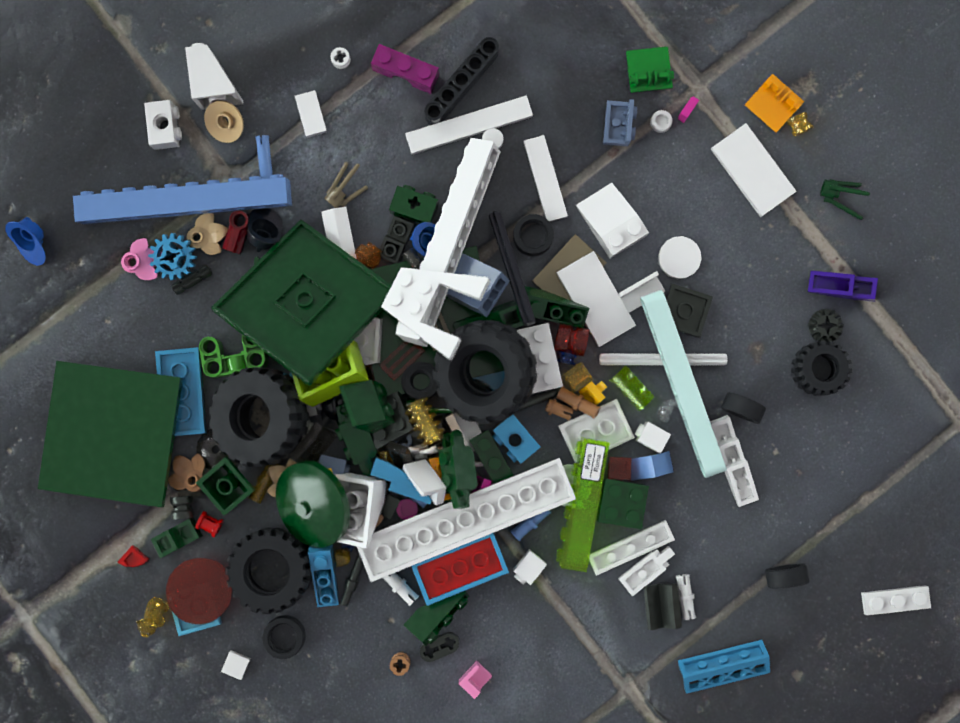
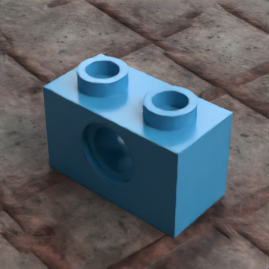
M514 414L493 430L495 435L492 437L500 446L504 444L509 449L506 454L514 463L517 460L520 464L523 463L540 448V445ZM518 434L520 436L521 442L518 446H511L509 444L510 435Z

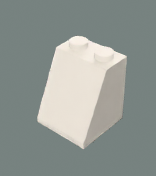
M194 43L191 45L192 47H185L191 97L199 108L205 110L211 103L218 100L230 102L234 106L242 105L243 100L208 45Z

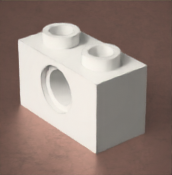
M171 100L144 103L149 146L154 150L180 147L179 140H182V133L180 127L177 126V119L180 118L178 107ZM168 121V126L160 129L161 123Z

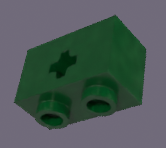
M403 185V187L397 186L389 208L390 214L419 224L423 222L432 223L439 204L438 199H435L436 196L429 192H423V194L415 192L416 189L408 185ZM415 200H417L419 206H415V208L412 209L410 203H414Z

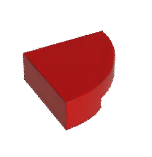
M132 545L119 559L118 563L125 567H138L150 559Z

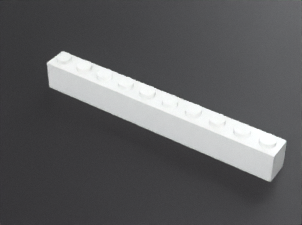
M471 138L469 144L465 147L464 157L457 168L456 178L450 186L449 196L442 207L441 217L435 225L434 235L428 243L427 253L424 261L420 264L419 270L455 274L500 155V150L494 142ZM441 286L423 322L424 324L435 327L449 288ZM400 321L398 322L396 335L405 342L427 347L428 343L424 339L416 335Z

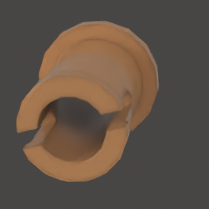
M549 399L545 408L548 415L554 414L569 421L572 417L570 414H573L574 411L573 407L556 402L557 399Z

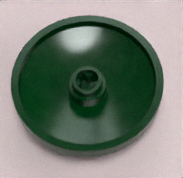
M300 461L282 472L276 486V504L280 517L289 532L303 544L315 548L327 547L340 540L349 525L350 506L346 492L338 478L328 468L314 461Z

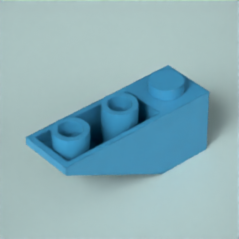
M333 544L323 548L309 546L308 556L317 607L339 605Z

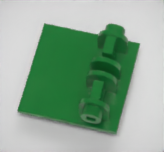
M668 47L626 51L631 93L673 89L672 79H674V72L671 71Z

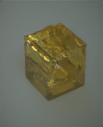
M582 361L562 374L573 392L578 391L594 380Z

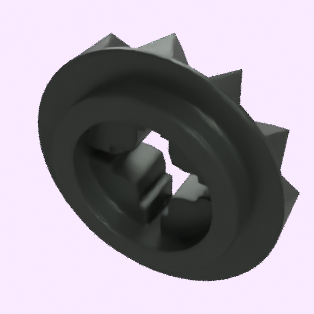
M830 309L816 311L811 316L808 324L811 336L817 341L825 342L837 340L842 334L844 326L841 316L835 310ZM825 319L829 324L834 325L828 329V332H826L825 328L818 327V325L825 323Z

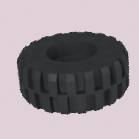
M244 368L240 372L235 371L230 374L229 380H223L219 385L220 389L218 392H215L212 398L213 404L209 410V414H211V421H209L210 429L213 431V439L215 443L219 444L221 452L224 455L228 454L229 459L233 462L241 463L242 466L247 467L278 464L283 462L284 459L290 458L295 453L294 449H298L302 445V438L308 431L306 426L307 420H309V412L307 413L306 407L308 405L299 400L294 379L289 375L283 374L280 370L269 368ZM257 397L265 401L270 413L269 426L261 437L252 430L249 422V410Z

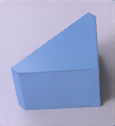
M669 451L627 459L631 481L655 478L674 472Z

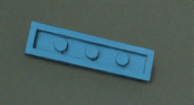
M759 640L678 660V666L687 694L770 673V657L763 641ZM764 664L762 667L754 668L756 665ZM741 669L740 672H738V673H733L734 671ZM720 675L718 678L712 679V677ZM699 680L697 683L689 685V682Z

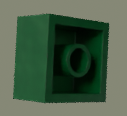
M603 478L596 521L642 530L649 486Z

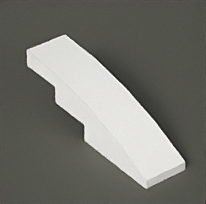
M726 415L710 421L725 462L726 471L724 472L738 507L759 500L748 462L744 458L730 417Z

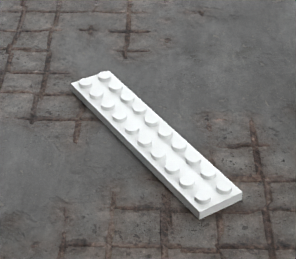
M557 458L469 494L468 508L454 509L452 501L374 532L368 548L358 546L357 548L369 579L373 582L573 501L576 497L561 460Z

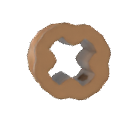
M404 652L394 654L390 662V670L394 675L402 676L408 672L411 663L409 655ZM398 659H401L404 664L402 668H398Z

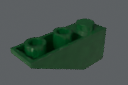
M525 286L535 318L580 328L584 327L589 307L545 290Z
M513 300L493 307L487 317L477 313L453 323L455 330L465 324L479 320L500 321V323L510 325L513 328L524 325L517 304Z
M462 591L428 606H422L413 613L404 626L425 646L429 643L432 644L438 638V632L443 626L447 627L453 621V615L458 609L462 610L467 605V599L470 596L466 591Z

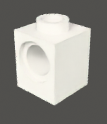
M645 422L644 425L640 424L635 432L637 436L635 441L657 453H661L671 434L650 422Z
M528 549L513 568V571L516 573L514 577L522 584L527 582L531 585L546 567L547 563Z

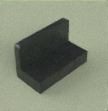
M657 583L644 586L648 630L682 628L677 583Z

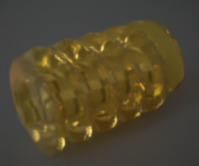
M428 397L421 398L405 407H409L405 415H413L409 423H417L413 431H421L417 439H425L421 444L422 447H427L444 438L440 435L445 431L444 428H436L441 422L440 420H432L437 414L428 412L433 407L432 405L424 404L429 399Z

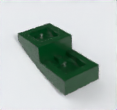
M189 518L150 539L160 559L203 536L201 531L195 528L196 522L194 518Z

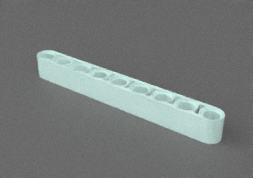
M662 290L642 296L640 300L700 469L705 478L726 471L725 462L665 295Z

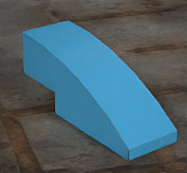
M376 457L370 475L390 481L389 491L431 504V498L428 495L421 496L402 469Z

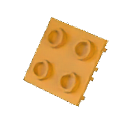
M772 74L747 101L745 106L777 133L804 101Z

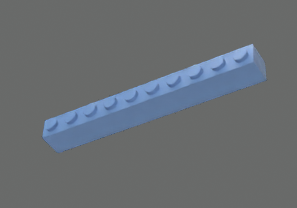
M282 174L270 175V179L252 176L247 181H241L240 178H230L228 182L220 183L219 180H208L207 184L199 185V182L185 183L186 186L179 187L178 184H165V188L144 186L143 190L128 187L122 188L123 192L105 189L101 190L100 194H94L93 191L80 192L81 195L73 196L74 219L77 223L92 224L292 206L290 180L283 177Z

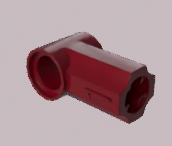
M237 210L230 215V225L222 249L242 254L248 234L249 214ZM240 216H244L246 219L245 224L239 227L237 220Z

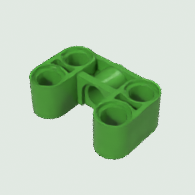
M243 335L242 344L244 351H241L239 354L224 355L222 342L213 337H205L199 344L203 371L212 378L227 377L235 371L240 372L244 368H266L269 363L268 354L255 344L251 345L249 339ZM213 341L216 348L213 352L209 353L207 345ZM260 354L262 362L260 365L255 366L253 364V357ZM217 362L219 364V371L213 374L210 368L213 363Z

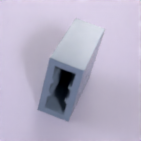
M462 253L455 274L487 277L490 283L481 301L451 289L448 290L446 296L487 317L510 280L501 271Z

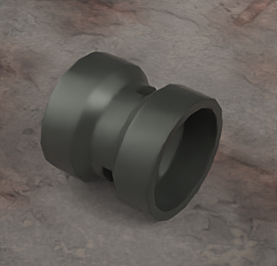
M192 496L170 497V504L174 506L171 512V519L194 517L193 510L190 507L193 502Z

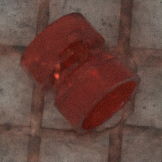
M560 323L554 345L555 351L566 353L568 350H571V353L574 355L584 356L589 329L577 327L573 330L571 325Z

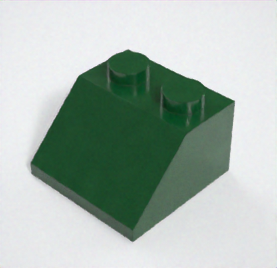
M367 380L339 387L353 428L373 434L395 423L393 419L394 411L387 402V391L383 384L374 380Z
M227 456L196 482L224 516L255 491V488Z

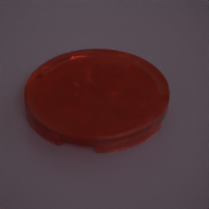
M207 558L189 559L177 566L171 573L166 585V598L173 613L181 620L191 624H206L220 617L229 607L232 598V588H228L226 583L229 577L225 575V568L217 561Z

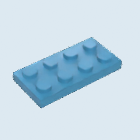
M199 347L155 351L158 375L183 378L175 436L207 433Z

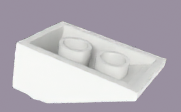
M610 183L576 205L609 259L640 241L649 233L638 214L613 183Z
M354 473L336 474L335 476L341 482L346 492L350 506V521L347 531L337 542L368 548L384 504L387 480Z

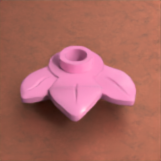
M146 238L138 239L131 244L130 252H127L122 257L121 265L125 271L135 273L142 280H154L158 277V274L154 272V267L156 266H150L154 259L148 257L154 251L148 248L149 245ZM132 259L136 260V264L134 266H130V261Z

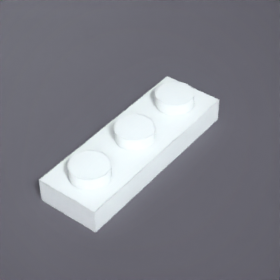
M926 585L861 592L865 615L931 608L929 587Z

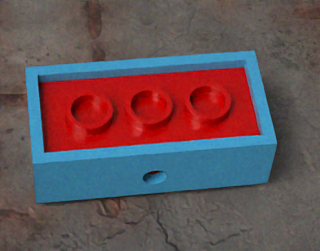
M494 533L411 566L427 606L509 573Z

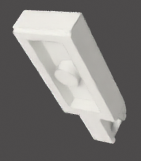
M669 546L660 552L656 549L618 579L628 592L634 596L644 586L667 570L666 567L669 566L667 560L674 556L675 553Z

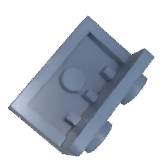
M630 99L629 102L607 100L603 144L629 146L631 140L635 139L636 128L632 127V121L637 117V106H634L633 99Z

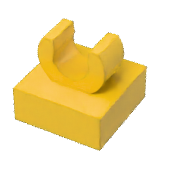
M591 381L578 392L585 396L584 399L597 405L606 398L602 391L607 386L603 381L596 385Z

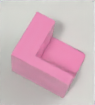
M476 661L459 679V685L475 699L492 675Z

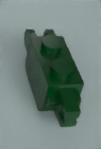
M345 403L335 406L338 417L337 425L339 427L335 431L339 441L344 440L347 447L343 449L347 461L352 460L354 466L358 464L363 475L371 477L370 474L373 468L371 459L377 453L369 432L353 428Z
M455 429L451 433L444 434L442 437L443 449L439 450V463L442 482L446 486L445 494H450L454 509H465L469 507V491L474 490L478 483L473 450L470 446L464 445L461 431Z

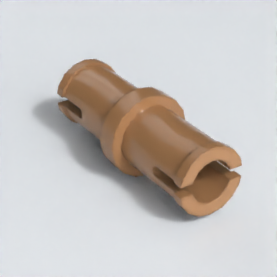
M565 387L560 389L556 399L572 406L573 410H579L593 419L597 417L601 409L600 406L584 399L585 396L577 395L565 389Z

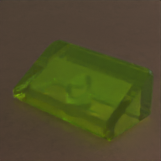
M626 365L610 379L638 411H641L655 397Z

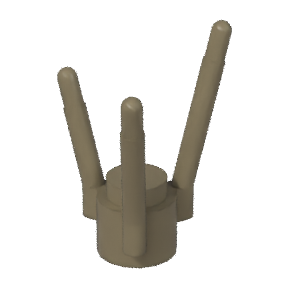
M345 162L331 187L326 192L327 195L324 199L333 207H345L351 200L368 189V186L365 185L344 199L346 194L342 192V189L360 167L358 163L345 177L339 187H336L348 166V162Z

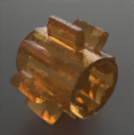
M368 242L367 246L360 244L355 251L357 260L368 268H375L381 260L379 254L381 250L371 242Z

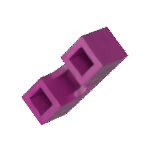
M381 44L378 45L371 61L373 71L392 79L393 76L401 77L410 82L412 87L432 94L439 77L438 67Z

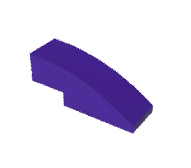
M811 271L808 292L875 302L878 278Z

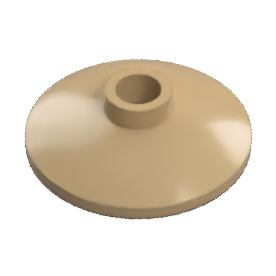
M218 100L207 107L204 121L207 130L215 139L220 142L230 143L241 136L244 122L241 113L233 104Z

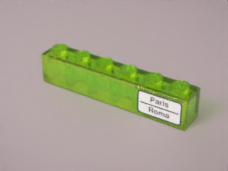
M581 437V441L576 443L575 454H578L577 463L572 465L571 475L574 476L573 484H570L576 499L570 501L569 506L566 505L564 509L566 525L561 528L560 540H563L562 547L558 548L556 554V561H559L561 568L587 572L610 444L607 441Z

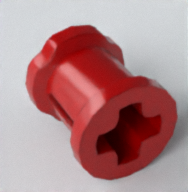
M203 511L195 528H201L211 533V536L215 538L224 520H217L207 515L208 512Z

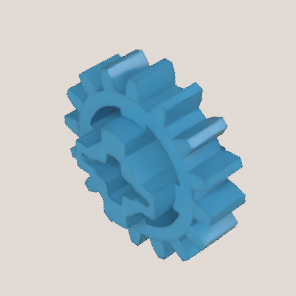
M171 233L170 238L167 234H163L162 240L155 239L157 246H150L154 253L148 255V257L154 259L150 266L157 267L154 271L155 273L162 272L161 278H167L169 275L170 280H175L176 275L179 279H182L184 277L183 272L185 274L191 273L188 268L195 267L196 265L192 263V259H197V256L192 255L196 248L189 247L191 240L184 241V235L177 237L176 233ZM173 242L178 243V244L181 245L183 248H182V249L176 248V246H175V244H173ZM172 253H180L173 260H166L172 256ZM163 265L170 266V269H173V271L166 269Z

